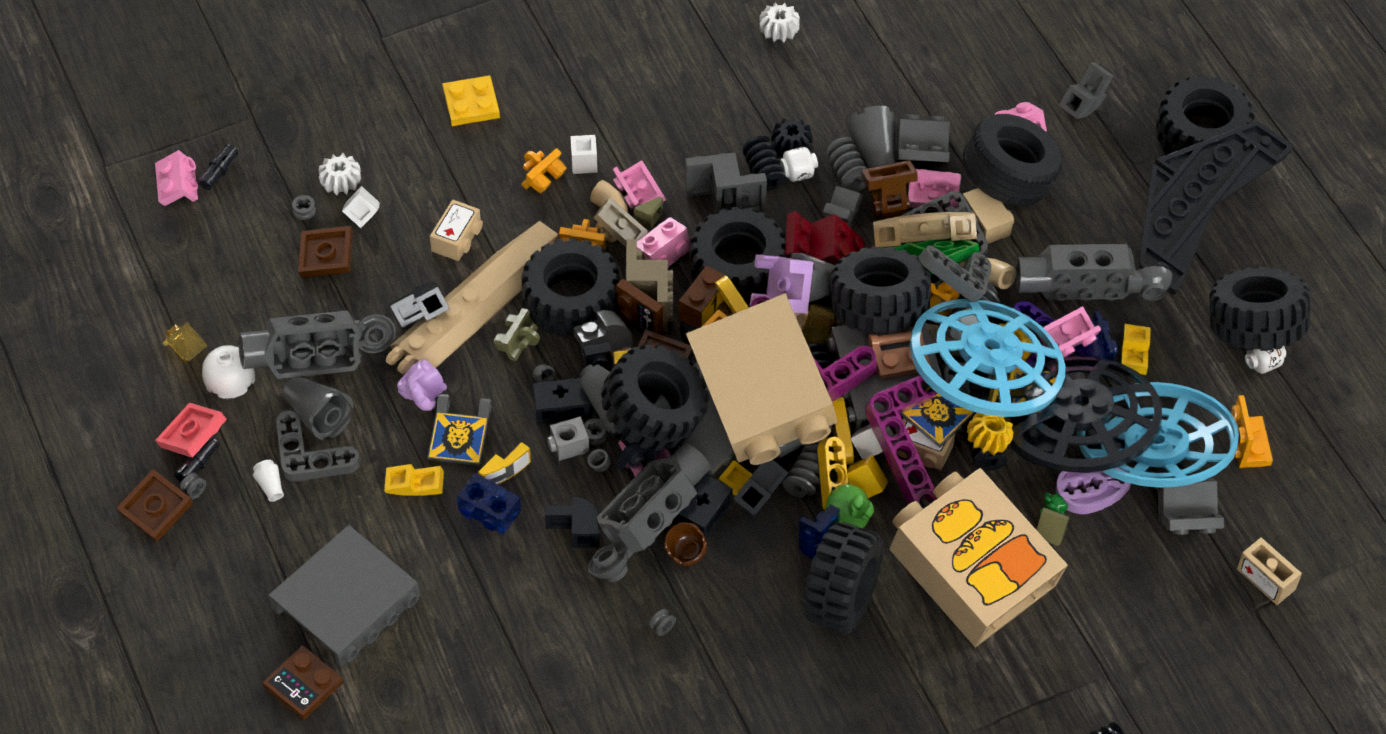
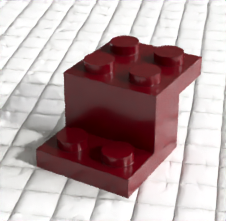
M796 211L787 214L785 255L788 258L792 256L790 255L792 253H804L836 265L841 258L846 257L849 253L853 251L859 252L860 249L865 247L863 238L836 214L811 224Z

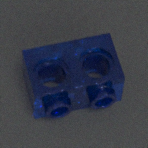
M477 473L471 477L457 495L458 510L462 515L469 519L474 518L491 531L496 530L501 534L506 532L521 512V501L518 495ZM498 510L503 511V512H501V513H495V511H498Z

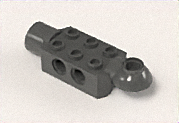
M1127 244L1049 245L1038 257H1017L1016 261L1017 292L1042 293L1047 300L1124 299L1130 293L1142 294L1144 299L1155 301L1164 297L1165 291L1168 290L1173 280L1172 272L1164 267L1150 266L1135 270L1134 256Z
M348 310L270 318L264 330L240 332L238 334L240 363L242 369L269 367L277 379L355 371L361 362L359 349L366 353L384 351L394 341L396 329L390 318L382 314H371L361 320H354ZM378 329L375 333L369 334L371 330Z
M683 443L670 457L650 461L597 516L598 523L611 541V544L598 550L590 560L588 572L599 579H607L609 582H616L623 578L628 571V566L626 565L628 559L635 552L645 550L653 544L655 538L664 528L668 527L679 512L690 504V501L697 494L694 486L710 470L709 462L700 451L689 444Z

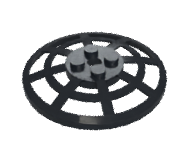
M1066 357L1064 358L1065 366L1093 365L1094 367H1066L1062 387L1053 402L1049 404V408L1037 414L1035 412L1027 414L1028 419L1015 427L1012 426L1014 433L1011 444L1028 459L1042 466L1060 471L1077 473L1098 472L1131 462L1142 455L1153 444L1162 424V405L1159 395L1151 383L1134 369L1103 358ZM1056 359L1044 364L1042 372L1047 370L1050 372L1043 376L1047 382L1055 377L1057 378L1058 363ZM1109 368L1119 371L1133 378L1138 384H1128L1120 376L1105 369ZM1074 372L1090 373L1087 379L1072 380L1067 375V373ZM1023 373V374H1022L1020 377H1018L1017 379L1026 376V374ZM1103 375L1114 380L1120 386L1107 388L1099 383L1098 380ZM1034 383L1030 389H1011L1010 397L1026 398L1025 401H1029L1041 396L1045 392ZM1135 392L1150 393L1154 403V416L1152 420L1137 414L1138 400ZM1127 394L1130 402L1129 410L1114 405L1113 396ZM1078 403H1084V404H1087V405H1086V406H1081V405H1079ZM1112 415L1124 418L1118 426L1109 431L1104 425L1111 419ZM1004 417L1006 422L1012 423L1010 417ZM1052 418L1063 427L1062 432H1056L1042 422ZM1133 422L1148 429L1136 443L1122 451H1118L1113 439L1124 433ZM1034 427L1042 435L1057 441L1054 453H1046L1032 446L1021 437V434ZM1094 429L1097 434L1093 436H1072L1074 430L1088 431ZM1102 443L1108 454L1104 457L1090 459L1064 457L1068 444L1094 445Z

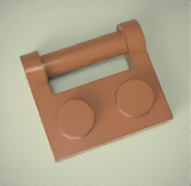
M914 327L907 331L896 332L895 334L868 335L869 347L876 354L879 380L917 374L909 346L881 351L880 348L882 345L910 341ZM921 330L920 344L921 346H924L923 335ZM924 355L926 361L931 366L928 355Z

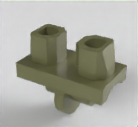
M522 308L518 315L509 314L505 321V326L508 330L507 334L498 333L494 339L496 348L506 352L510 360L517 361L524 348L528 345H537L540 340V336L536 332L538 327L531 320L529 309Z

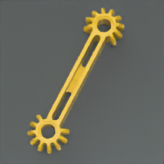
M1020 329L1014 332L1020 342L1032 343L1028 336ZM1023 351L1021 359L1026 361L1031 352ZM1015 370L1006 374L1007 380L1014 379ZM990 388L988 401L996 402V399L1000 400L998 389ZM976 413L967 427L968 441L974 442V448H981L983 454L986 451H989L992 455H995L997 452L1003 453L1013 439V424L1006 422L1004 417Z

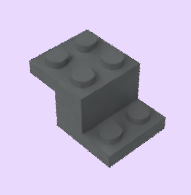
M904 114L903 119H898L897 159L949 162L950 122L944 121V116H928V120H919L920 115Z
M735 153L685 158L686 197L711 194L715 215L719 210L725 209L728 211L732 207H739V210L751 208L756 213H759V211L765 212L767 188L765 173L740 176Z
M1210 477L1204 481L1185 486L1154 487L1158 490V522L1166 527L1167 530H1172V534H1189V530L1199 529L1200 533H1216V529L1224 528V517L1218 514L1217 481Z

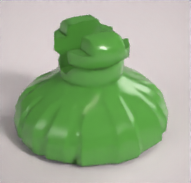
M851 484L839 485L831 491L825 506L826 516L831 526L835 523L845 522L864 528L874 512V506L868 499L867 494L856 485Z

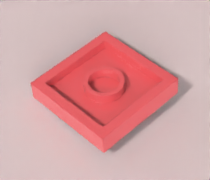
M188 403L155 441L161 448L193 458L211 436L218 432L220 426L227 419L222 412Z

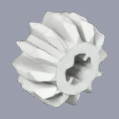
M775 2L773 7L766 5L765 10L761 12L759 28L764 33L765 39L772 37L774 42L777 39L785 42L786 38L793 39L795 33H798L800 17L795 12L794 6L787 7L785 3L781 6Z
M344 153L340 157L332 154L331 159L324 158L323 165L319 166V181L325 187L327 193L334 191L336 196L339 192H344L347 195L348 189L356 190L357 184L360 183V165H358V162H355L353 156L346 158Z

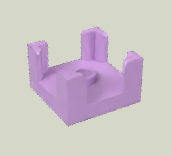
M756 255L754 266L756 268L769 269L767 294L752 293L750 304L759 296L772 299L786 293L794 313L808 314L814 262L778 256Z

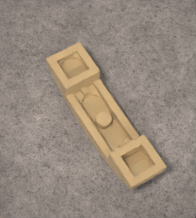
M925 213L873 222L876 247L901 246V243L949 238H951V241L977 239L975 213Z

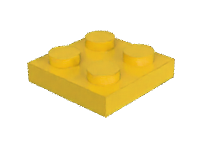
M490 75L442 83L452 126L500 118Z

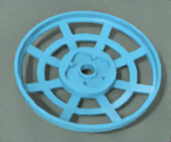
M968 299L942 302L931 307L920 316L910 336L909 348L911 358L923 380L945 399L976 413L999 417H1016L1032 414L1053 402L1065 379L1064 358L1051 335L1030 317L999 303L986 300L972 302ZM952 308H971L968 310L956 312L950 315L949 317L936 314L943 310ZM975 315L978 323L968 326L957 320L962 317ZM987 316L996 317L1009 323L1004 327L990 323ZM931 320L941 323L937 331L936 343L921 346L920 334L924 322ZM1026 326L1035 331L1050 348L1041 346L1037 337ZM951 327L962 332L960 340L946 342L945 334L947 328ZM1020 329L1028 336L1032 343L1020 342L1014 332ZM959 350L962 358L967 363L961 366L949 351ZM1023 351L1037 354V363L1034 368L1021 359ZM940 353L945 363L957 373L949 384L931 368L924 355ZM1045 356L1055 358L1058 363V375L1052 386L1040 375L1045 364ZM1016 368H1019L1026 374V376L1015 380H1007L1006 376L1007 373L1014 371ZM979 370L995 375L996 380L981 377L973 372ZM968 380L983 387L998 389L1000 403L975 398L959 391V388ZM1034 381L1045 392L1041 396L1029 401L1011 403L1009 389L1021 388Z
M1150 382L1159 396L1178 399L1173 409L1162 408V416L1169 417L1168 420H1162L1159 434L1153 444L1142 455L1134 459L1138 463L1134 468L1124 464L1118 468L1125 472L1114 468L1102 472L1127 483L1148 487H1178L1204 481L1222 471L1233 460L1238 449L1239 440L1237 423L1224 405L1201 391L1172 383ZM1135 392L1136 397L1151 396L1149 392ZM1127 394L1113 396L1114 403L1125 399L1128 408H1130ZM1188 402L1205 408L1220 421L1206 427L1196 418L1184 413ZM1138 404L1137 414L1143 417L1154 416V407L1140 408ZM1115 417L1108 424L1104 425L1109 431L1119 425L1124 418ZM1179 420L1183 421L1192 426L1197 431L1187 434V432L1177 424ZM1138 424L1132 425L1127 432L1116 437L1125 441V448L1118 449V451H1122L1136 443L1148 429ZM1226 428L1230 439L1228 454H1212L1214 446L1212 435ZM1077 431V436H1085V431ZM1201 439L1204 440V453L1189 451V443ZM1102 443L1101 449H1088L1086 445H1079L1087 459L1108 455ZM1183 459L1197 461L1192 466L1180 470L1176 465ZM1207 462H1219L1203 472L1187 476L1200 469ZM1149 466L1163 467L1169 473H1150L1145 471Z

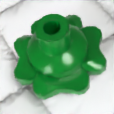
M1045 492V507L1043 508L1065 515V511L1068 508L1066 500L1059 493L1052 495L1049 492Z

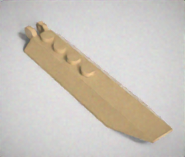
M539 221L505 245L445 297L450 308L449 310L428 321L425 317H422L391 344L390 347L394 349L388 353L386 362L394 365L402 357L406 356L397 367L401 374H406L413 364L423 359H427L433 367H438L522 291L521 279L526 261L531 260L530 256L536 250L541 251L542 246L547 243L550 245L554 244L558 234Z

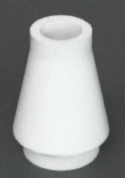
M264 460L257 463L253 467V477L267 495L268 500L273 502L281 499L284 493L281 487L278 465L274 464L273 460Z

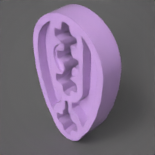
M1118 467L1114 468V469L1120 470V471H1122V472H1125V471L1121 470V469L1118 468ZM1062 471L1057 479L1055 493H1059L1066 500L1068 511L1076 514H1089L1102 510L1120 500L1130 489L1131 483L1124 482V484H1120L1119 481H1115V478L1102 471L1090 473ZM1090 483H1094V485L1099 486V488L1095 489L1093 486L1089 487ZM1077 486L1086 489V492L1082 493L1081 490H1077ZM1068 489L1070 492H1073V495H1069V493L1064 492V490Z

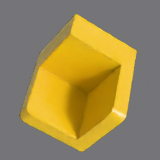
M873 455L850 465L847 469L849 484L859 487L867 494L868 498L883 492L888 483Z

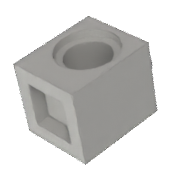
M581 417L550 425L551 436L547 437L550 451L556 452L559 461L589 452V437Z

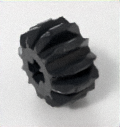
M794 117L791 121L783 118L781 123L775 124L774 130L771 133V141L774 150L779 151L782 157L785 151L800 147H806L809 150L811 143H813V135L810 125H805L803 119L797 122Z

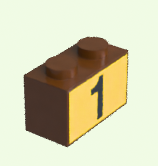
M706 265L679 300V320L697 329L701 328L724 301L714 282L725 275Z

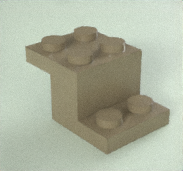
M627 239L626 281L663 305V332H668V322H673V270H668V260H642V249H637V239Z

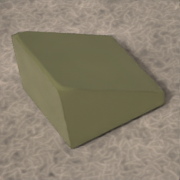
M657 197L634 208V219L645 229L650 231L663 215V198Z
M1043 508L1036 530L1048 543L1059 546L1066 533L1069 517Z

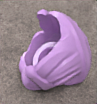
M427 359L413 364L397 384L399 394L405 399L413 400L415 405L422 411L434 409L436 405L435 398L447 389L439 371Z

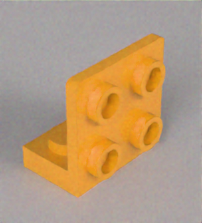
M1240 395L1237 398L1236 404L1232 406L1231 411L1239 431L1238 449L1234 458L1238 459L1239 468L1271 466L1273 459L1263 416L1249 417L1245 397Z

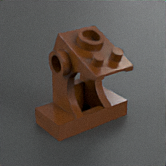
M910 160L862 170V179L869 191L875 189L878 191V193H871L873 200L872 208L875 216H879L880 220L900 217L907 210H910L909 197L906 195V183L918 181L917 171Z

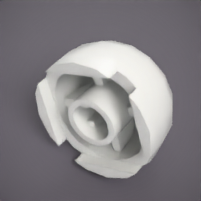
M232 345L220 346L211 351L204 360L202 378L206 389L210 393L212 391L223 399L235 398L245 394L251 383H254L255 368L242 369L238 347Z

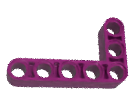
M759 296L751 302L750 307L770 299L765 296ZM868 346L856 348L824 370L813 357L832 402L871 378L877 371L876 354ZM864 359H868L871 361L867 365L859 364V362ZM842 373H846L849 375L845 379L837 378V376Z
M921 375L876 393L865 406V415L908 505L914 501L920 504V499L927 500L929 504L937 500L933 495L935 488L900 416L901 413L925 404L936 396L937 392L932 388L931 393L923 391L921 383L926 382ZM897 393L905 394L908 402L900 401ZM874 403L882 404L885 411H876ZM885 427H892L896 432V436H889L885 431ZM898 450L905 452L907 461L900 460L896 452ZM908 475L916 476L919 484H911L908 480Z

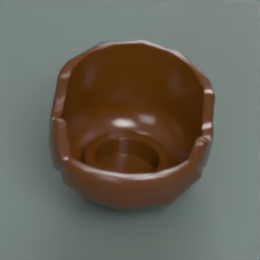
M680 522L673 525L666 533L664 547L669 557L676 564L690 567L699 563L705 556L707 541L697 525Z

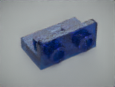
M1095 311L1091 321L1095 327L1099 325L1101 331L1096 335L1097 340L1085 347L1082 343L1077 345L1075 353L1079 357H1096L1114 361V357L1118 353L1117 344L1114 339L1111 340L1108 321L1103 319L1100 311ZM1080 365V366L1094 367L1093 365Z
M830 504L825 512L821 511L817 515L814 522L804 516L799 519V549H801L803 554L810 558H815L816 550L821 544L823 536L833 524L840 522L839 508Z

